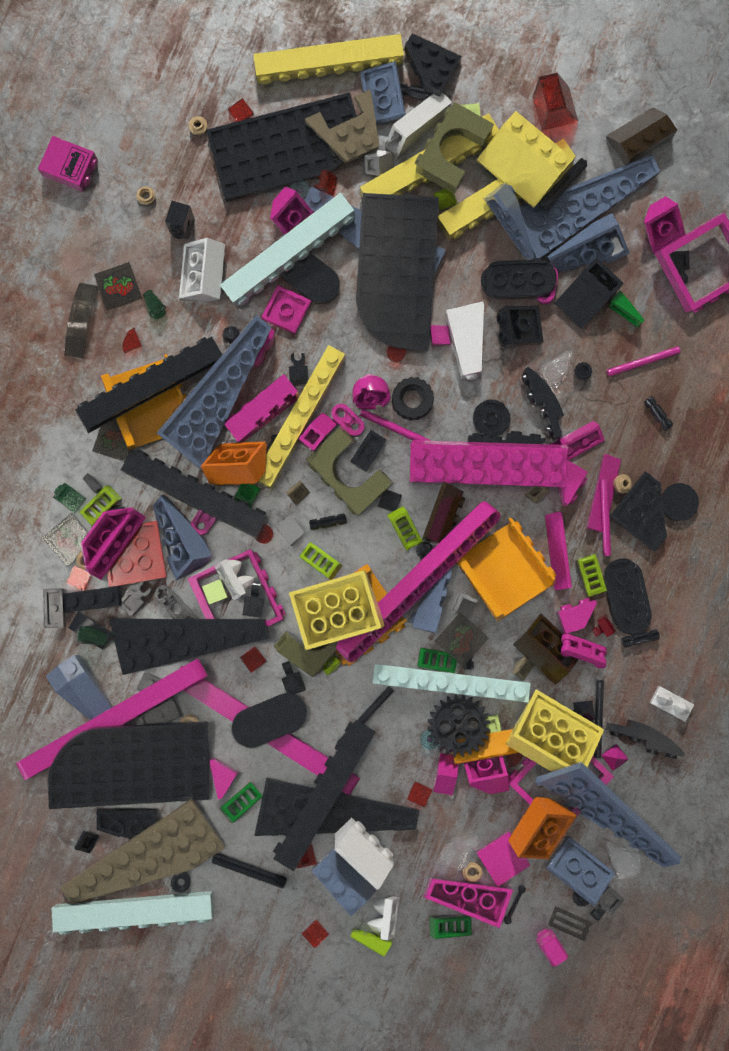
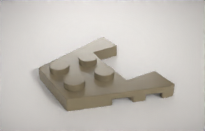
M370 90L356 95L354 98L362 114L331 129L328 128L320 112L305 119V124L311 127L316 132V135L320 139L322 138L329 145V148L345 163H349L379 149V138Z

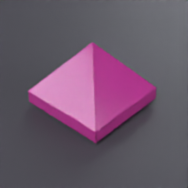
M617 744L601 755L612 771L629 760Z

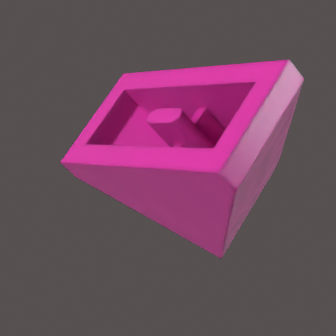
M440 753L433 792L453 795L458 775V764L454 763L453 755L448 754L446 756V754Z
M214 758L209 760L217 798L222 799L238 772Z

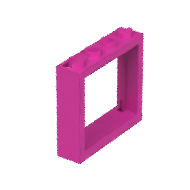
M725 213L715 216L654 253L685 312L693 311L696 313L704 308L703 304L708 301L709 303L715 302L723 292L725 294L729 293V282L694 302L669 254L718 225L729 244V220Z
M250 549L228 559L240 562L250 559L276 617L266 621L267 626L270 627L283 621L285 611L282 605H277L275 598L278 596L273 586L269 588L267 583L269 577L266 570H261L258 564L261 562L258 553H253ZM215 566L187 578L206 619H216L199 581L218 573Z
M592 756L590 763L601 772L598 778L607 785L614 776ZM525 757L521 762V768L518 771L516 769L513 770L508 778L509 785L531 805L533 799L518 783L537 763ZM570 806L568 808L577 816L581 813L580 809Z

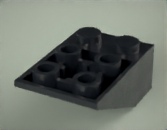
M596 257L554 304L582 329L620 290L624 283Z

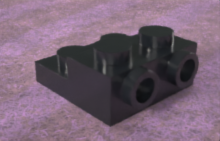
M505 306L497 313L496 320L501 325L499 340L503 342V347H520L522 345L542 344L544 342L539 306Z

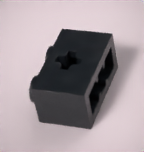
M171 201L165 223L172 237L177 239L189 238L195 219L190 205Z

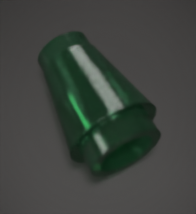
M152 290L146 291L143 297L149 316L153 317V319L162 318L167 312L166 306Z
M87 625L85 627L80 626L77 641L81 642V644L105 645L107 634Z

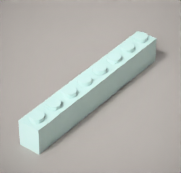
M339 193L221 283V288L236 307L244 305L248 302L250 296L254 293H260L267 283L276 281L279 274L284 270H290L296 261L306 258L309 255V251L313 248H319L326 238L336 235L343 225H349L356 216L354 209L344 196Z
M375 664L373 684L529 702L531 683L380 664Z
M213 892L55 904L52 907L53 932L65 935L70 934L73 930H79V933H87L91 929L99 928V931L111 930V927L125 930L134 925H138V928L150 927V924L168 926L170 922H178V925H185L194 920H197V923H207L214 916Z

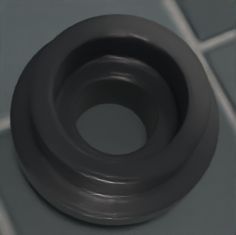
M184 872L174 875L171 879V887L176 892H185L190 887V877ZM178 879H183L184 885H179Z

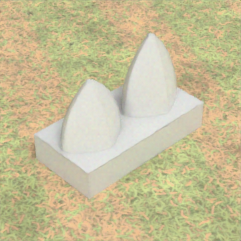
M225 559L217 564L215 569L233 600H236L250 589L254 582V577H237L236 575L240 571L242 562L237 560L227 561Z
M661 686L657 687L650 701V704L683 722H686L694 704Z
M399 897L382 898L373 903V906L383 915V918L373 919L367 925L376 934L381 935L383 940L388 941L395 938Z

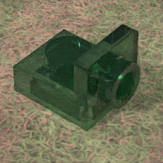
M66 483L60 484L55 489V495L53 496L55 500L73 513H76L87 499Z

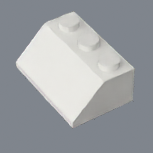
M205 238L184 244L179 299L206 302L220 299V284L222 283L225 257L224 243Z
M351 818L335 833V851L378 890L394 866L393 854L387 847L383 848L373 834L369 835L361 822H356Z

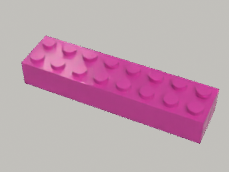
M413 440L410 449V482L443 483L444 481L461 484L566 487L568 448L567 445Z

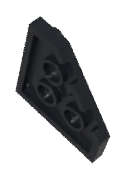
M413 33L404 46V52L409 56L410 64L415 74L419 76L422 88L440 97L459 65L462 56Z
M644 471L612 511L610 518L655 552L667 538L661 494L662 489L661 483Z

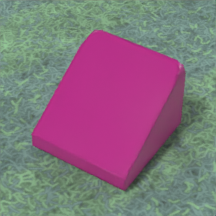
M430 326L432 347L451 345L449 326Z

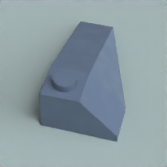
M507 183L501 184L483 199L524 258L532 260L534 254L518 200L515 197V190L511 185H507Z
M609 214L595 221L550 254L548 259L558 272L577 269L578 266L589 265L596 257L601 262H614L630 254L618 222L613 214Z
M161 495L154 503L153 509L158 526L163 531L164 539L162 543L163 546H167L169 556L166 558L168 565L177 580L203 567L212 555L203 538L165 495Z
M453 567L430 588L416 612L412 611L410 623H413L412 628L431 633L437 632L443 609L441 606L446 597L447 584H449Z
M80 655L71 656L46 675L55 692L91 720L112 708Z

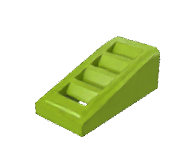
M110 485L104 486L79 513L91 526H94L104 511H110L122 498ZM101 498H102V500L107 504V506H105V505L100 501ZM94 504H96L102 511L99 512L97 508L94 506ZM89 509L96 515L95 518L88 512Z
M404 506L387 515L406 551L423 542ZM408 522V524L398 528L401 524ZM410 528L412 529L408 533L402 535L403 532L409 530ZM415 535V538L407 542L405 541L407 538Z
M312 542L308 543L299 556L330 580H333L342 567V564ZM313 549H315L316 551L314 552L312 557L308 559L307 557L309 556V554L312 552ZM322 554V556L319 558L316 564L313 563L315 559L318 557V555ZM327 558L328 561L326 562V564H325V565L323 566V568L321 569L320 566L322 565V563H323V562L325 561V559ZM334 563L330 570L326 572L331 564Z
M596 554L576 560L588 597L607 591ZM592 561L593 565L584 568L583 564ZM595 570V573L586 575V571ZM597 576L598 580L588 582L589 578ZM600 584L599 588L590 589V586Z
M353 928L350 932L351 938L385 957L392 945V939L388 941L383 940L380 935Z

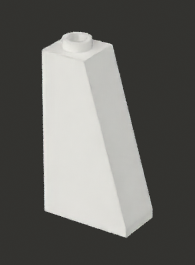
M443 93L440 97L432 94L393 124L385 147L390 152H393V155L398 159L443 117L448 106H451L452 102Z
M483 301L446 310L445 314L461 379L467 378V381L477 379L482 371Z

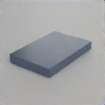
M394 61L360 71L363 91L370 90L372 94L376 125L404 117L406 111L397 63Z
M569 836L565 838L546 868L592 906L597 904L615 875V872Z

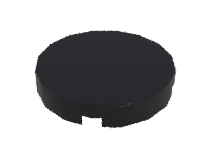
M495 399L483 401L475 408L473 413L475 429L486 437L502 435L510 424L509 410L502 402Z
M675 483L662 492L664 514L669 519L685 521L696 513L699 499L695 490L689 485Z

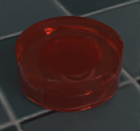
M388 346L387 357L390 361L400 362L404 359L405 349Z
M266 525L260 539H256V541L261 544L269 543L273 539L271 527Z

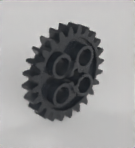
M455 694L454 700L447 696L446 703L440 700V707L434 705L436 712L430 711V716L433 719H428V723L432 726L427 728L428 731L433 733L429 735V738H436L433 745L440 744L439 751L446 749V756L450 752H453V758L456 757L457 753H460L461 758H464L465 752L471 756V750L478 753L479 749L477 746L484 747L485 744L482 740L488 741L489 739L485 734L491 732V729L486 727L491 725V721L485 720L489 717V714H483L485 711L484 706L478 708L479 701L472 703L473 697H470L467 701L465 700V695L458 699L457 694ZM455 709L462 710L463 714L461 716H455L452 714V712ZM470 713L471 715L464 720L466 714ZM463 721V728L459 727L454 733L453 737L451 739H448V736H450L455 731L456 724L460 725ZM470 721H475L478 723V727L473 729L467 724ZM442 724H449L451 728L448 731H442L440 726ZM458 736H464L466 741L460 744L455 739Z

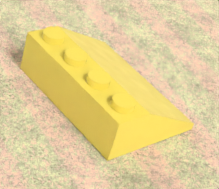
M515 111L478 157L477 162L502 183L511 185L520 198L532 208H535L571 168L574 159Z
M365 570L289 592L306 650L377 630L385 626Z
M535 690L514 726L506 745L551 772L580 762L588 768L604 729L542 692Z

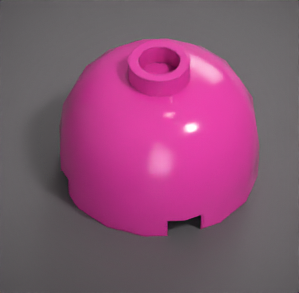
M367 374L358 379L353 386L352 400L358 408L373 410L376 409L375 405L382 404L383 407L391 399L387 382L379 376Z

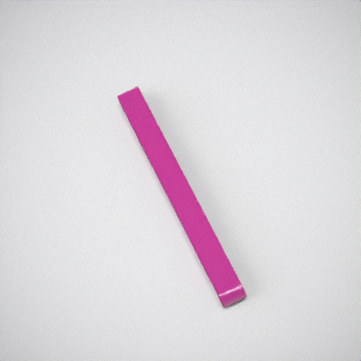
M481 502L378 602L385 626L339 640L336 645L338 652L348 662H354L362 656L499 521L501 517L500 512L488 502Z
M196 659L15 764L25 781L50 767L62 746L80 732L94 727L121 726L208 675L200 660Z
M204 678L183 690L232 722L240 711L249 708ZM292 734L267 743L317 776L319 773L323 774L327 768L324 766L328 759L327 756ZM352 773L342 792L350 795L360 778Z

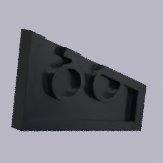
M97 809V830L117 837L121 836L132 839L157 822V809Z

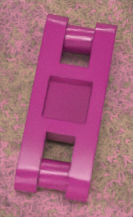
M563 634L561 636V643L563 644L561 655L566 657L572 656L595 664L597 668H605L607 666V660L605 659L607 655L606 647L571 634Z

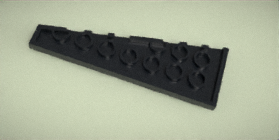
M114 618L109 620L122 675L270 638L266 619Z
M266 778L254 836L283 835L289 824L293 826L296 820L293 816L298 808L303 809L306 801H304L306 794L309 790L313 791L315 787ZM340 793L316 834L336 833L351 818L356 822H361L366 829L365 831L416 830L420 810Z

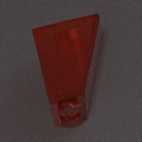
M558 73L540 76L533 99L542 131L578 123L572 95L567 83Z

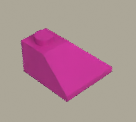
M284 187L273 200L270 219L286 235L314 212L297 191Z
M665 196L649 206L644 224L652 252L655 253L685 235L679 206L676 202Z
M503 756L464 763L470 786L488 794L510 791L508 773Z

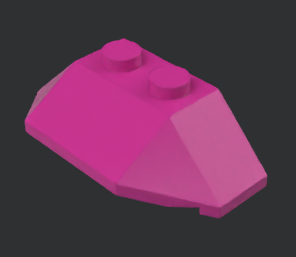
M132 507L104 511L81 542L86 571L102 580L146 517Z

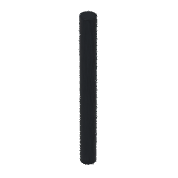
M596 680L595 724L602 728L604 680ZM602 736L595 749L594 758H601Z
M388 686L357 720L364 724L394 690ZM345 733L341 737V739H344L347 733Z

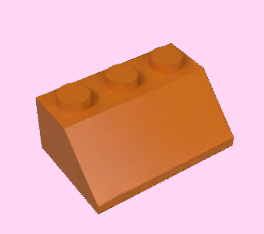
M265 441L218 444L201 465L209 484L238 485L257 483L265 473L267 444Z
M535 797L508 841L518 858L549 859L577 815L551 798Z

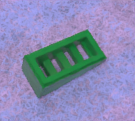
M619 290L608 305L609 308L639 328L644 322V318L622 291Z
M420 647L417 667L455 673L458 656L453 653ZM426 653H429L428 664H424ZM433 654H437L435 666L431 665ZM441 655L444 656L443 667H439ZM448 657H452L450 668H446Z
M249 782L219 809L231 823H234L259 801L262 795ZM247 789H248V790L253 794V796L255 797L253 800H252V799L250 798V796L245 792ZM241 795L249 802L247 805L240 798ZM236 800L243 809L239 810L233 802ZM229 805L236 812V815L229 811L227 808Z
M439 915L429 917L430 936L434 939L472 936L471 916ZM456 921V931H453V922ZM461 921H464V931H461ZM445 922H448V931H445Z

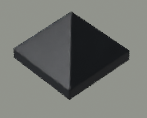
M593 700L573 702L575 713L587 720H595Z
M83 831L74 849L90 853L99 835Z

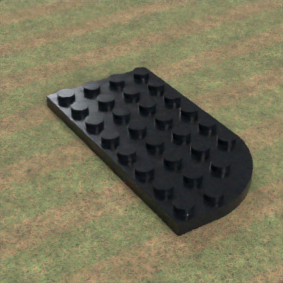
M350 92L207 129L225 201L228 202L323 177L337 170L344 161L329 148V145L322 138L320 139L316 135V132L311 127L305 124V119L320 112L328 128L331 129L357 117Z
M363 193L356 290L358 312L368 330L381 342L397 349L428 351L439 197Z
M208 722L101 726L80 732L62 746L51 764L48 775L49 809L189 801L190 799L194 801L209 800Z

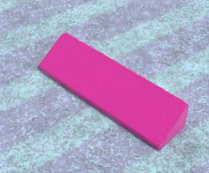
M592 421L551 443V445H567L568 461L602 443L605 439L599 424Z
M608 454L602 455L586 529L602 533L600 479H608L610 512L615 490L613 481L618 476L621 463L619 458Z
M560 511L545 515L551 568L556 573L555 590L570 589L572 587L563 516Z

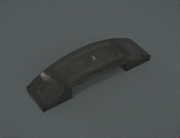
M79 283L67 326L65 356L84 359L87 345L86 336L92 307L95 305L99 288L96 285Z

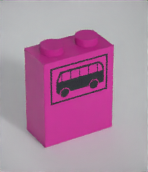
M52 135L38 170L46 178L83 192L85 187H88L90 184V175L97 168L98 158L93 151Z

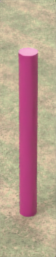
M679 346L607 369V374L610 377L680 354L681 351Z
M362 409L359 416L411 440L431 441L367 410Z
M600 479L603 556H611L608 479Z

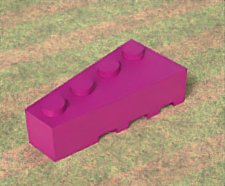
M283 374L264 391L259 393L251 402L246 403L237 414L230 415L224 425L238 443H243L292 406L299 398L298 391Z
M429 878L423 897L500 928L513 889Z

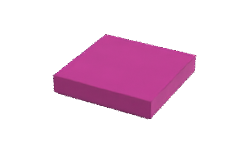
M277 285L261 319L296 335L312 302L299 294Z
M509 831L476 852L497 887L531 866L526 858H518L508 841L511 836Z

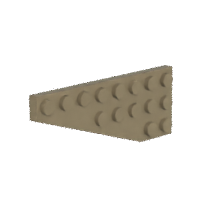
M190 799L63 884L61 890L71 904L193 870L223 850L225 844L194 800Z

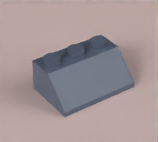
M335 847L319 860L311 870L350 916L358 911L377 890L335 851Z

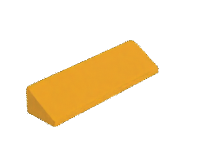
M513 729L486 734L489 739L488 741L482 740L485 744L484 747L477 746L479 749L478 753L471 750V756H469L465 752L464 758H461L460 753H457L456 757L453 758L454 763L460 764L519 753L506 745ZM466 738L457 739L455 741L457 743L462 744L466 741Z

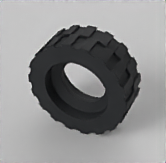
M418 377L402 379L393 390L392 404L394 410L405 420L413 421L424 418L430 412L434 402V393L431 390V386L425 380H421ZM409 390H416L422 396V402L416 408L406 406L403 401L404 394Z

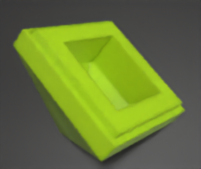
M446 189L434 193L435 197H439L438 206L440 211L458 204L455 195Z
M334 654L331 659L325 662L322 670L328 676L337 671L341 661Z

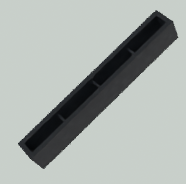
M212 336L208 339L206 337L201 338L193 347L187 346L180 350V354L174 357L170 355L163 360V363L149 366L146 372L132 375L129 381L123 384L122 382L115 384L112 390L107 393L105 391L100 392L92 401L80 403L77 406L78 408L75 409L76 415L89 434L211 368L222 356V353Z
M139 449L137 452L133 450L129 452L120 469L125 474L191 507L200 509L204 513L258 540L260 539L269 521V518L265 516V511L259 508L253 510L249 508L250 504L240 499L237 502L231 499L232 495L224 491L220 494L214 491V486L208 483L202 485L198 483L199 479L189 474L186 477L181 474L182 471L173 466L168 468L164 466L165 462L157 458L151 460L147 458V453Z
M355 719L354 723L351 721L348 723L344 730L347 733L345 738L338 740L334 747L337 750L333 757L330 755L324 764L327 767L325 772L318 774L314 781L317 784L313 791L309 790L304 798L306 804L303 809L299 807L293 816L296 819L293 826L290 824L287 826L283 833L286 836L282 843L278 842L273 850V853H275L273 859L293 872L376 733L375 730Z

